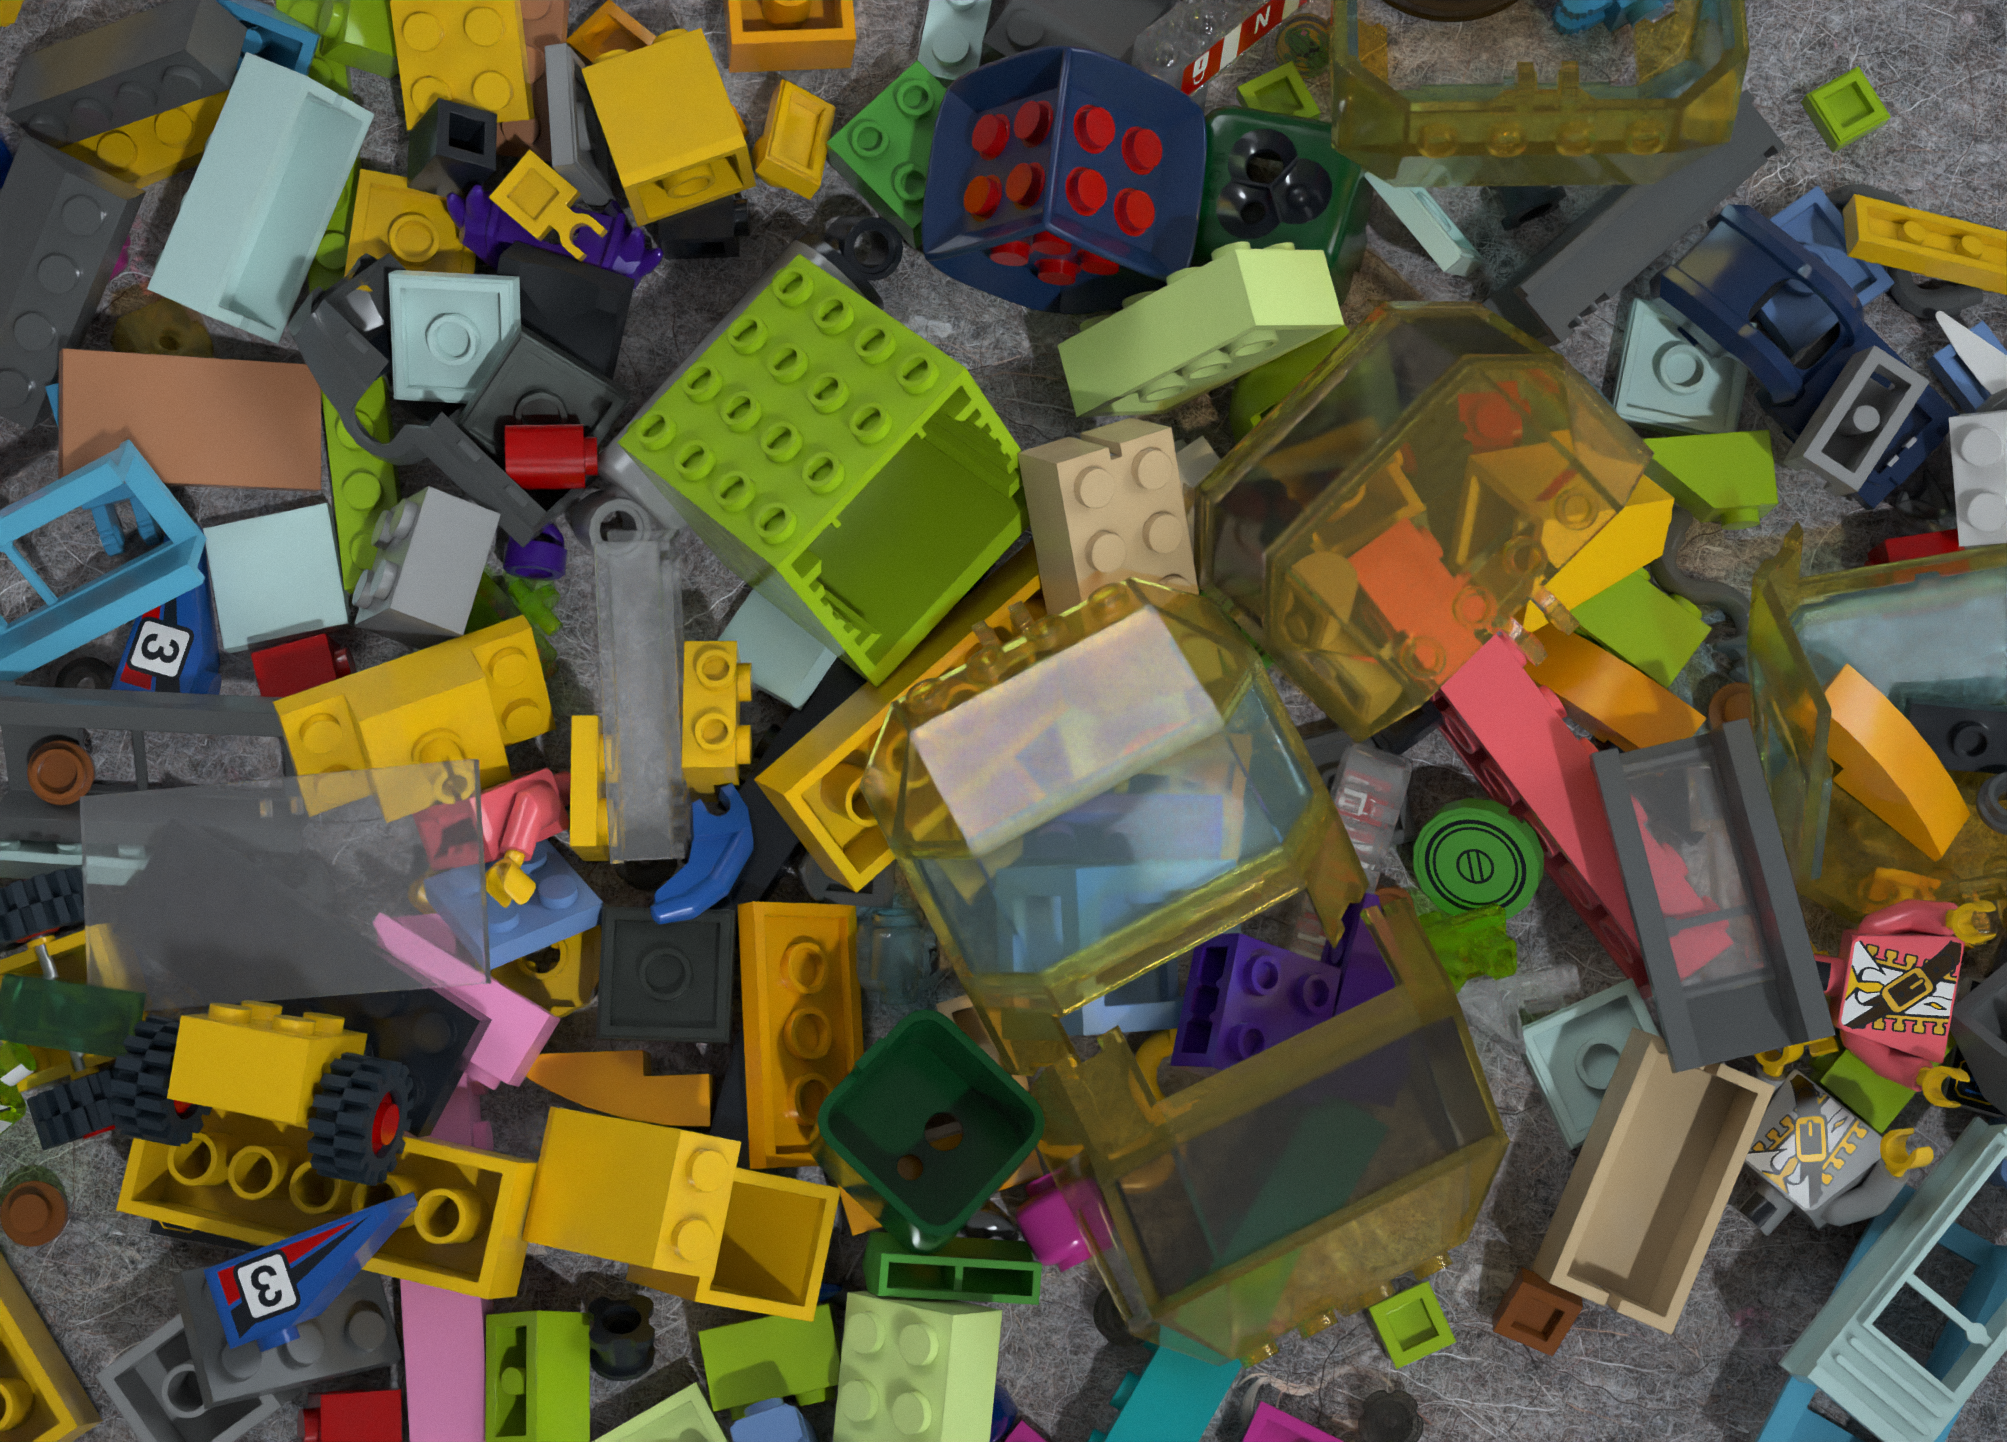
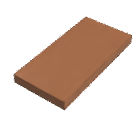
M62 349L59 351L58 479L119 448L122 442L129 439L167 486L317 492L321 490V388L306 364Z

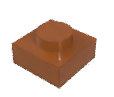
M1521 1267L1492 1316L1493 1332L1553 1357L1583 1308L1582 1297L1550 1284L1537 1273Z

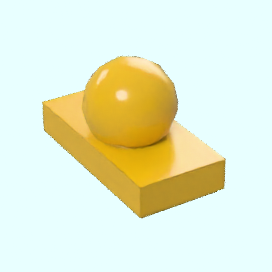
M782 79L772 93L763 135L758 138L752 150V163L757 177L770 187L787 188L810 200L821 185L828 150L826 142L830 140L836 107L793 83Z

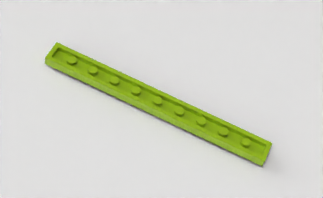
M276 0V8L319 33V15L326 0ZM321 35L308 77L354 102L350 66L321 58L324 36ZM360 150L308 271L310 293L318 286L325 291L344 278L360 169H362ZM381 376L357 402L354 411L357 419L368 433L382 444L390 443L394 439L389 389L385 379ZM321 390L344 590L351 595L354 594L355 587L365 569L372 570L378 548L371 545V539L381 513L384 510L391 511V508L402 500L398 465L378 460L361 448L344 428L338 412Z

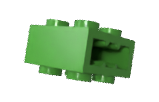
M918 60L826 142L830 164L885 220L895 226L899 234L914 249L922 243V212L930 148L938 110L947 90Z

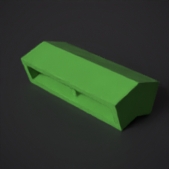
M870 1232L862 1260V1267L867 1291L872 1294L889 1297L1039 1305L1042 1263L1034 1260L1026 1241L955 1237L940 1251L923 1254L909 1250L890 1233Z

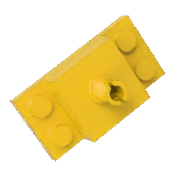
M524 614L273 701L300 790L311 817L372 795L375 796L388 823L442 803L458 804L456 798L462 796L463 800L466 801L475 791L512 778L505 747L556 729L532 627Z

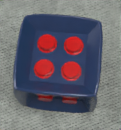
M1059 45L1038 47L970 70L957 78L947 88L935 121L922 212V244L925 259L938 271L954 280L1008 302L1042 312L1072 315L1098 313L1123 307L1122 301L1132 295L1147 291H1158L1167 286L1166 277L1168 275L1190 267L1196 245L1207 154V129L1203 110L1191 97L1165 81L1121 60L1087 48Z

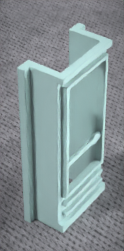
M1974 1117L1778 1363L1799 1382L1812 1384L1819 1388L1882 1442H1934L2007 1350V1298L1987 1324L1983 1326L1980 1323L1969 1321L1913 1274L2004 1158L2007 1160V1124L1988 1125L1980 1117ZM1905 1282L1963 1329L1966 1339L1971 1342L1941 1382L1872 1325Z

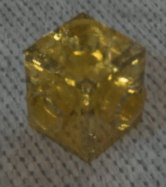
M166 297L118 318L110 339V344L115 352L214 358L212 355L214 352L213 344L204 326L197 320L191 321L180 303Z

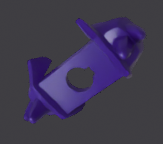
M473 185L468 192L466 200L454 192L447 195L449 215L459 228V243L473 251L484 263L496 269V271L499 257L503 253L502 250L509 248L515 241L579 261L562 244H550L544 240L541 242L489 198L494 191L483 192L482 186ZM611 200L601 214L574 206L570 207L574 213H584L591 216L608 231L603 238L588 226L579 227L575 231V233H578L577 240L573 239V243L587 255L582 261L583 263L635 279L633 289H636L644 275L651 273L662 261L664 253L661 248L645 249V235L639 227L631 229L625 225V214L617 202Z

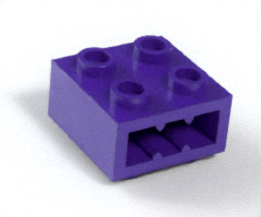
M1241 933L1197 934L1170 1066L1273 1099L1316 1101L1319 1081L1324 1070L1325 1050L1341 969Z

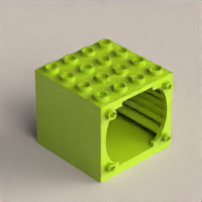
M798 254L785 268L775 273L771 283L641 418L634 420L629 425L627 433L617 442L724 566L876 688L882 684L1030 525L1017 454L1022 450L966 367L801 254Z

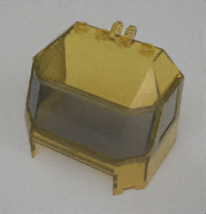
M1367 299L1374 309L1194 487L1183 482L1182 494L1198 589L1316 709L1357 744L1420 708L1498 631L1536 667L1546 659L1548 653L1544 650V645L1530 631H1526L1512 617L1531 600L1544 613L1545 619L1556 630L1563 631L1569 636L1579 626V621L1544 586L1625 507L1654 455V452L1562 354L1551 350L1477 301Z
M1407 897L1394 900L1383 906L1385 910L1383 914L1377 905L1364 908L1359 913L1394 978L1395 988L1159 1102L1156 1101L1119 1025L1096 1038L1102 1049L1100 1053L1081 1064L1075 1053L1063 1057L1045 1068L1028 1090L1041 1106L1045 1118L1044 1134L1037 1146L1130 1335L1219 1367L1238 1358L1243 1369L1246 1370L1280 1352L1274 1339L1297 1328L1302 1340L1338 1323L1333 1309L1338 1310L1339 1314L1346 1318L1395 1294L1396 1291L1390 1280L1412 1270L1417 1281H1420L1453 1264L1447 1251L1468 1240L1511 1141L1504 1130L1453 984Z

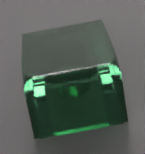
M7 973L2 978L0 989V1040L115 1058L118 1055L125 1057L127 1051L122 1044L127 1035L135 1036L134 1026L139 1021H142L146 993L37 973Z

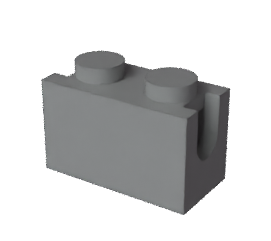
M1875 345L1852 354L1783 460V463L1795 471L1809 469L1827 480L1823 489L1835 497L1858 492L1930 381ZM1876 372L1892 383L1887 389L1870 378L1871 374Z

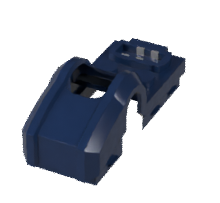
M1728 204L1716 212L1706 222L1709 229L1674 265L1669 264L1657 272L1649 281L1651 303L1662 310L1678 326L1676 330L1694 347L1697 345L1711 359L1715 357L1718 359L1722 356L1733 358L1755 377L1761 389L1754 395L1761 408L1783 429L1782 433L1793 444H1795L1852 354L1875 345L1911 368L1864 322L1861 301L1846 281L1831 267L1811 254L1785 231L1749 205ZM1789 279H1795L1804 283L1828 305L1838 318V322L1795 366L1772 341L1757 330L1749 321ZM1873 372L1870 378L1887 389L1892 383L1876 372ZM1929 384L1859 491L1850 494L1866 511L1874 509L1896 486L1901 485L1944 441L1943 438L1950 431L1949 417L1959 415Z

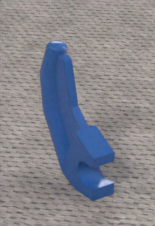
M733 783L722 787L718 797L727 809L725 815L714 816L710 814L701 799L692 803L689 812L691 834L689 861L655 892L653 898L655 904L650 906V914L657 924L661 925L694 919L727 896L750 857L754 845L748 807Z

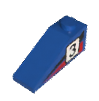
M197 525L198 528H199V529L201 530V532L203 533V529H202L199 525ZM165 534L162 544L171 540L167 534ZM205 545L197 567L205 577L203 584L135 618L110 690L219 695L222 678L218 674V670L221 664Z
M414 1192L379 1203L204 1269L230 1349L256 1340L261 1353L300 1338L296 1324L317 1317L327 1309L418 1206Z

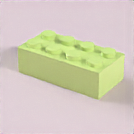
M1245 241L1227 244L1214 250L1211 253L1213 261L1204 266L1185 268L1166 277L1167 286L1158 291L1142 292L1122 301L1123 310L1115 314L1093 317L1082 322L1079 325L1080 333L1057 345L1076 417L1168 413L1344 325L1324 250H1295L1294 243L1291 242L1275 244L1264 249H1251L1250 243Z
M868 1291L847 1292L833 1442H990L1002 1310L958 1300L877 1296Z

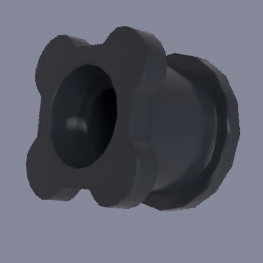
M1522 148L1504 155L1492 165L1495 173L1486 180V184L1489 189L1497 190L1508 213V216L1500 221L1505 231L1517 228L1535 218L1550 214L1560 206L1559 201L1567 196L1563 186L1551 187L1542 168L1545 158L1541 153L1529 155L1526 148Z
M635 1295L629 1300H611L607 1297H599L589 1304L588 1317L594 1322V1328L589 1332V1344L591 1346L590 1364L599 1376L612 1381H628L642 1376L652 1367L655 1359V1348L653 1345L655 1329L649 1324V1318L654 1314V1303L649 1297Z

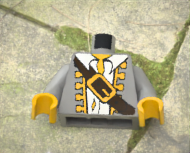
M1801 1043L1784 1047L1783 1055L1776 1049L1754 1054L1759 1063L1755 1066L1752 1077L1775 1086V1089L1743 1164L1748 1173L1760 1184L1740 1205L1737 1211L1766 1237L1772 1233L1791 1210L1795 1211L1818 1231L1830 1224L1841 1227L1882 1215L1909 1180L1910 1173L1908 1169L1925 1167L1934 1158L1933 1150L1930 1146L1918 1147L1910 1156L1908 1155L1905 1146L1908 1137L1914 1133L1913 1127L1890 1130L1882 1137L1796 1068L1788 1075L1784 1065L1792 1063L1801 1057L1804 1052V1046Z

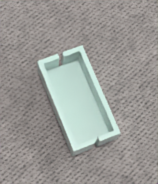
M246 52L239 71L233 78L228 97L215 128L206 141L204 154L189 190L182 198L179 214L166 245L156 260L155 271L147 289L209 317L278 344L375 114L338 95V93L306 75Z

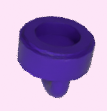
M551 524L540 534L548 542L531 540L524 548L509 535V541L504 546L503 569L512 576L528 580L549 581L561 578L566 574L568 554L567 549H565L562 533L554 524Z

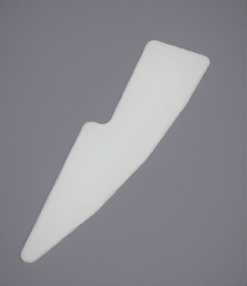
M1936 312L1935 317L1956 353L1981 385L1991 395L2007 388V355L1944 312Z

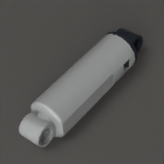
M850 214L839 217L831 223L825 233L824 241L806 231L800 232L598 454V474L609 486L605 491L593 492L583 498L574 511L572 521L574 534L584 547L609 561L623 562L631 560L643 552L650 539L651 524L669 536H679L689 526L688 523L617 442L627 433L629 425L634 420L641 418L771 283L775 273L785 268L798 254H801L883 310V300L869 282L888 277L901 262L903 244L901 236L894 225L885 219ZM865 231L871 240V252L865 261L859 263L855 257L854 245L858 236ZM619 511L623 519L621 531L613 539L603 541L600 534L601 522L609 513Z

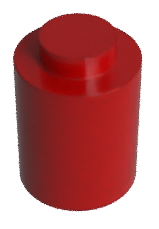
M583 424L505 425L506 474L523 490L585 488V476L598 475L597 437H584Z

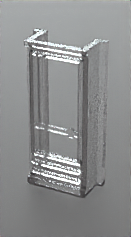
M680 528L609 530L607 532L608 541H596L594 543L610 864L624 863V861L685 859L691 843L690 818L688 816L692 800H686L689 789L686 780H684L685 776L682 770L684 623L680 549H671L680 539Z

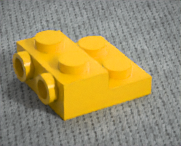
M684 641L682 770L692 802L699 799L702 802H718V785H728L730 783L739 785V764H751V725H740V702H752V663H741L737 641Z

